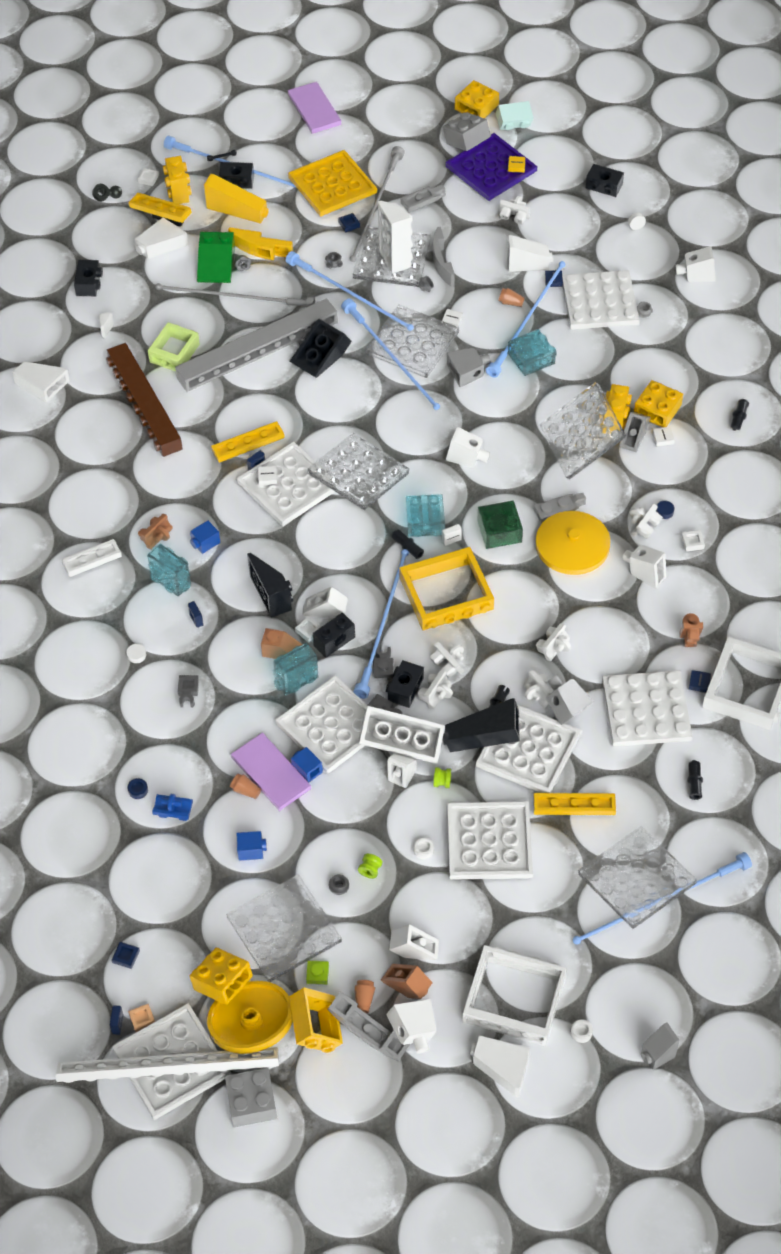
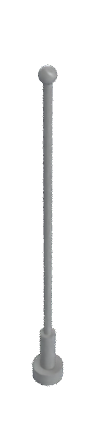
M399 146L393 147L391 151L392 160L388 167L389 171L353 255L350 256L351 262L356 261L357 252L390 174L394 171L398 160H402L405 154L404 149Z
M159 283L155 285L156 290L167 289L284 302L287 305L305 307L315 304V297H307V300L295 298L279 299L162 286Z

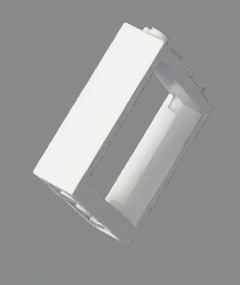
M728 637L706 692L702 708L771 730L773 722L777 723L780 717V713L777 711L781 708V683L770 713L716 696L732 653L781 668V653Z
M484 945L463 1011L462 1022L546 1046L565 982L567 968L558 966L557 963L544 962L537 957L529 958L515 951L507 952L497 946L493 948ZM488 962L557 981L544 1028L474 1008Z

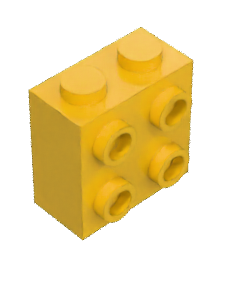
M475 80L455 97V110L461 113L468 112L482 118H486L499 105V92Z
M181 156L165 158L166 165H163L164 175H167L164 179L166 188L169 187L167 189L169 199L172 198L173 203L177 204L188 203L189 195L192 194L190 185L187 186L190 183L189 174L185 173L187 172L186 162H182Z
M651 380L635 402L634 412L650 416L649 422L663 428L667 427L682 405L683 393Z
M612 384L611 390L606 392L605 401L607 402L603 405L602 415L605 416H602L601 426L604 427L603 434L621 437L622 430H625L626 419L630 413V406L627 405H630L632 395L629 394L628 386Z
M216 947L192 971L189 977L195 991L227 1005L253 977L248 961Z

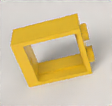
M303 987L289 996L297 1045L329 1053L343 1044L340 1022L328 1010L335 1000L334 995ZM310 1010L318 1012L322 1035L313 1033Z

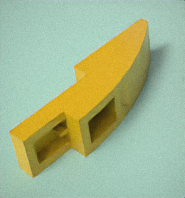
M231 227L228 229V232H234L235 246L256 257L274 260L275 256L286 257L289 252L293 251L292 241L262 237V232Z

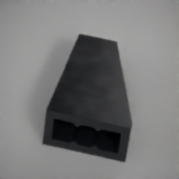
M515 698L446 724L445 733H443L442 738L443 744L447 745L450 752H457L520 741L519 708Z

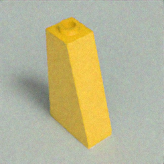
M210 174L204 183L207 209L260 224L267 217L269 209L267 208L266 200L214 174Z

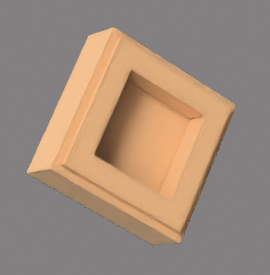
M149 1004L128 1011L135 1032L155 1022Z

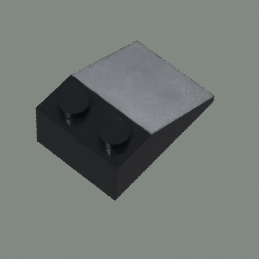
M318 318L290 362L317 378L343 356L352 341L345 333Z
M248 553L250 578L270 617L272 618L291 611L293 597L290 592L292 591L290 581H286L282 573L252 553Z

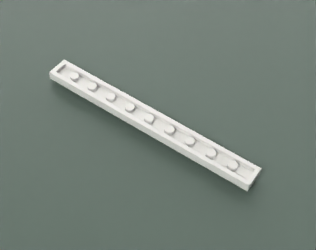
M278 1047L250 1054L218 1051L61 1062L57 1065L56 1081L70 1083L77 1080L94 1081L105 1078L114 1080L119 1077L138 1078L148 1075H182L190 1072H226L233 1069L272 1068L279 1066Z

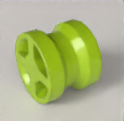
M435 767L434 787L444 786L450 789L451 768L441 770L440 767Z
M364 854L362 858L363 863L359 865L358 872L364 877L375 879L378 875L377 870L382 866L383 861L376 855Z

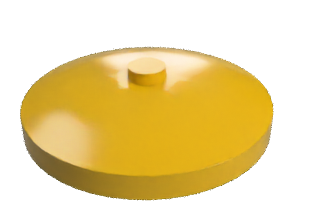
M580 511L559 512L548 517L540 525L536 534V550L540 559L557 572L570 575L585 574L597 569L607 559L610 551V535L605 525L590 514Z
M267 981L247 982L227 1005L215 1000L207 1016V1026L213 1041L220 1048L237 1054L255 1053L273 1046L287 1034L293 1022L288 993L280 986Z

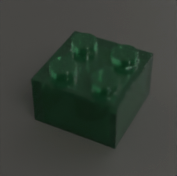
M514 500L478 507L477 521L486 549L522 543L523 527Z

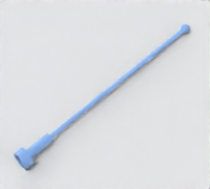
M168 135L165 138L164 148L172 150L174 147L205 157L209 155L192 149L191 146L176 142L175 137ZM221 158L214 159L220 162H230ZM254 170L255 174L296 187L291 182Z
M294 251L289 252L286 256L287 264L291 266L298 265L299 267L303 268L308 272L311 271L315 273L316 275L327 280L333 285L339 287L345 292L351 294L357 299L363 301L369 306L375 308L376 310L380 311L386 316L404 325L405 327H407L409 331H412L414 329V326L412 324L405 323L399 318L393 316L387 311L381 309L375 304L369 302L363 297L357 295L351 290L345 288L339 283L333 281L327 276L316 271L312 268L311 265L299 259V254L295 253Z
M564 261L559 262L558 269L505 350L501 351L494 363H489L486 368V373L489 376L496 378L500 374V366L507 357L508 350L560 270L565 267Z
M346 299L341 305V308L344 310V312L346 314L351 313L352 316L359 322V324H363V326L370 332V334L377 340V342L398 364V366L404 371V373L411 379V381L432 403L433 408L435 410H438L440 408V405L438 403H435V401L428 395V393L421 387V385L414 379V377L407 371V369L400 363V361L393 355V353L386 347V345L365 323V319L356 310V303L352 299Z
M403 549L401 552L402 558L399 567L403 566L405 557L409 554L407 549ZM399 567L368 666L364 669L361 682L355 685L353 691L354 694L362 699L367 698L370 692L368 682L372 672L371 666L400 577Z
M743 852L736 856V861L717 869V872L580 937L575 936L573 943L576 945L580 944L583 939L717 876L722 877L739 868L743 871L751 868V859L746 852Z

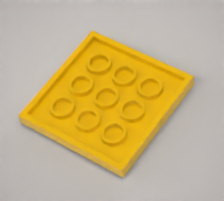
M345 150L288 172V178L320 217L377 193V187Z

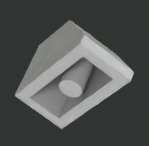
M630 412L619 447L637 452L646 434L651 417L637 412Z
M667 1022L652 1034L642 1046L641 1057L647 1065L650 1064L653 1070L674 1059L676 1056L679 1038Z

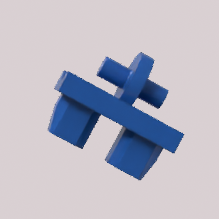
M172 793L170 796L157 794L152 813L160 818L172 817L187 821L189 820L193 800L176 797Z

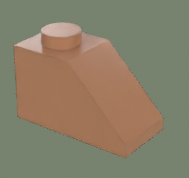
M266 628L261 642L262 657L300 663L304 645L285 631Z
M392 964L381 979L384 984L412 999H422L428 993V989L433 983L418 966Z

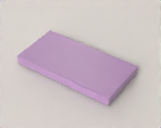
M317 82L288 90L289 97L312 134L341 125V119Z
M261 733L231 754V758L262 789V793L279 811L311 790V785L264 733Z

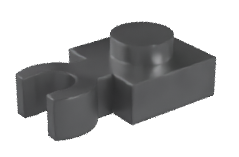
M377 647L378 658H374V678H393V658H390L391 648L388 647L387 652L382 653L380 652V647Z
M179 675L178 696H180V707H183L185 701H190L191 708L194 707L193 696H198L199 675Z
M376 694L367 705L402 714L400 709L393 708L391 701L379 694Z

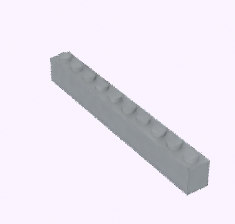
M327 298L176 366L177 379L186 392L306 338L318 318L331 326L337 324V310Z

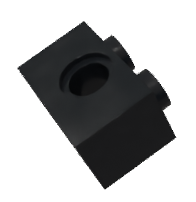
M221 162L219 177L240 188L252 189L254 181L253 163Z
M593 164L586 176L585 188L617 197L623 185L624 172Z
M78 260L74 280L76 296H97V290H100L101 287L100 277L103 276V268L100 267L99 260Z
M342 612L313 632L314 647L327 658L355 638V624Z
M402 660L400 666H396L393 673L394 678L392 682H388L386 692L388 693L389 701L410 708L424 679V667Z

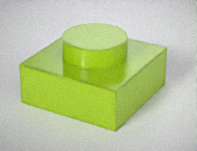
M308 961L306 984L328 985L329 962Z

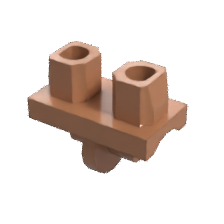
M162 514L159 518L154 516L150 520V526L147 529L142 528L138 532L140 539L145 542L148 549H152L161 540L167 541L170 538L169 532L173 527L168 522L166 514Z
M689 613L682 620L683 625L679 635L680 638H684L685 647H696L703 630V622L699 621L697 615Z

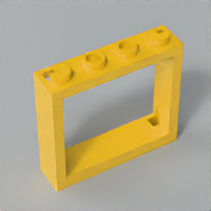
M471 547L399 567L400 581L422 631L494 610L493 594ZM469 565L484 597L426 614L412 581Z

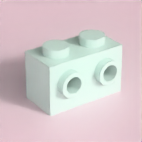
M529 101L498 105L496 111L500 130H512L520 127L527 128L531 126L534 118Z

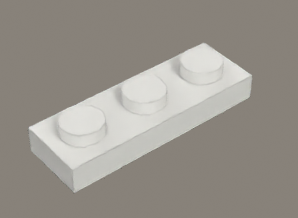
M112 539L63 558L62 562L69 577L120 558L122 555L115 540Z

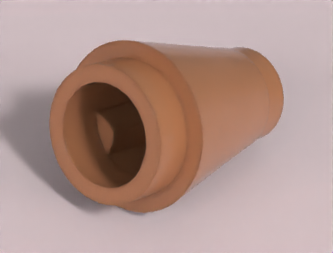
M503 288L498 301L502 302V304L522 307L525 297L509 288Z
M239 773L234 777L230 785L234 792L257 799L262 790L244 774L240 775Z
M358 980L357 985L354 986L357 1007L363 1012L369 1013L376 988L372 981Z

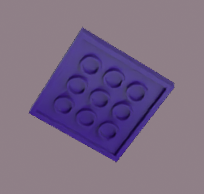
M495 133L470 150L463 151L446 162V168L488 201L537 172L538 166L525 157L524 173L508 172L509 156H525Z

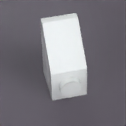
M329 587L306 598L303 615L333 619L342 612L345 613L348 598L333 587Z
M396 753L388 758V781L407 788L417 770V759Z
M410 924L391 931L390 951L404 958L437 960L438 939Z

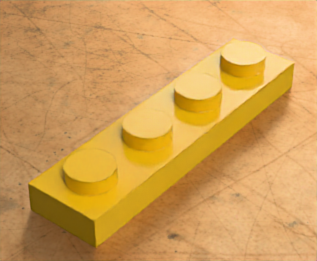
M137 193L128 202L130 208L181 223L192 213L190 207L142 193Z
M276 421L214 444L211 448L220 463L283 439L285 436Z
M534 793V815H616L615 793Z

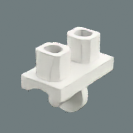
M517 196L516 199L510 198L509 202L505 200L500 201L501 219L508 220L510 214L515 215L514 222L522 225L526 219L530 218L529 207H526V203L522 202L521 196Z
M653 504L646 513H644L645 509L643 507L639 509L633 508L630 511L631 522H639L631 532L634 537L638 533L646 539L651 535L654 529L647 522L656 527L663 518L655 511L658 508L657 505Z
M560 623L557 628L550 626L546 632L547 640L540 639L536 643L538 652L543 653L547 661H552L557 653L561 651L568 652L571 648L569 635L565 631V624Z
M438 641L434 645L437 649L430 655L431 659L437 665L445 659L448 661L441 668V670L446 671L448 678L457 672L461 675L464 670L455 659L458 658L459 661L464 659L462 655L464 648L461 645L454 647L453 644H450L448 646L450 652H448Z
M440 670L438 674L431 673L427 680L429 688L423 687L418 692L420 700L427 702L428 707L431 709H435L443 698L449 699L453 695V691L450 689L452 684L447 679L446 671Z
M533 670L529 672V678L524 683L527 689L525 697L528 700L534 698L544 709H547L550 705L546 696L554 690L552 687L549 688L547 686L548 679L544 673L537 674Z

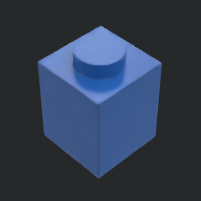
M209 520L190 531L191 545L202 554L220 543L219 531Z
M307 747L297 751L291 758L292 765L308 783L323 773L322 762Z
M261 831L237 833L239 861L263 859V851H267L266 839H262Z

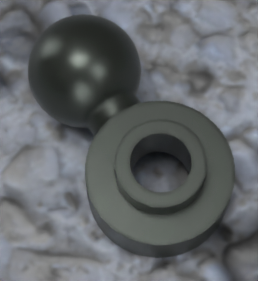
M97 184L92 190V195L95 200L102 202L108 196L115 199L120 198L122 189L116 185L109 189L104 184Z

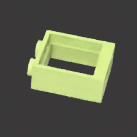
M168 322L148 349L149 362L176 371L175 367L189 361L199 347L198 333ZM170 337L187 342L178 355L162 350Z

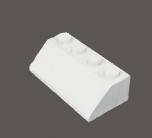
M378 201L379 252L392 273L410 268L411 260L413 259L411 248L413 247L411 235L413 234L411 228L412 216L410 213H407L403 206Z
M367 706L361 725L359 744L437 764L445 725Z

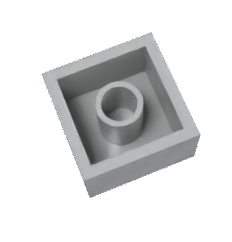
M468 112L462 113L460 117L449 121L448 124L443 126L446 143L464 151L470 150L491 137L487 119Z
M269 1068L225 1076L233 1127L277 1119Z

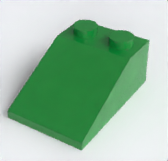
M200 232L197 282L231 283L235 253L234 232Z

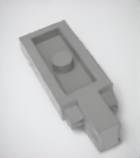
M443 185L435 188L427 186L402 197L401 204L410 213L446 195L445 187Z
M578 493L574 496L569 494L534 505V510L543 523L548 517L556 513L579 509V506L586 504V497L584 493Z

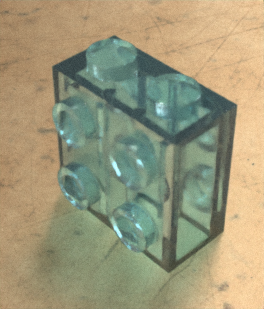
M539 329L508 341V355L524 376L555 364L556 349L550 345L547 337Z
M443 494L406 496L408 537L442 535V530L445 529Z
M161 543L147 555L151 573L150 577L155 583H160L169 593H174L178 597L190 588L189 564L185 558L179 557L171 548H166Z
M307 643L296 646L292 651L285 655H280L273 661L274 684L279 691L282 690L285 696L297 692L304 685L313 683L319 678L317 655Z

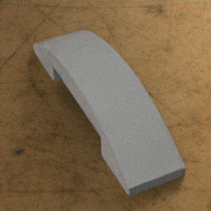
M437 227L433 238L434 265L441 278L448 285L454 286L455 274L452 263H444L441 253L444 250V236L441 227Z
M340 991L328 1008L331 1014L365 1043L384 1055L399 1061L410 1044H401L394 1030L392 1032L387 1030L359 1009L355 1001Z

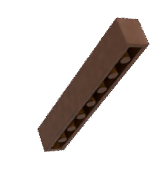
M123 343L107 349L108 357H106V362L109 367L113 368V375L115 379H119L122 391H126L128 402L133 403V410L136 415L139 414L141 425L143 427L146 426L149 439H153L155 450L160 451L163 457L183 450L180 435L128 345Z

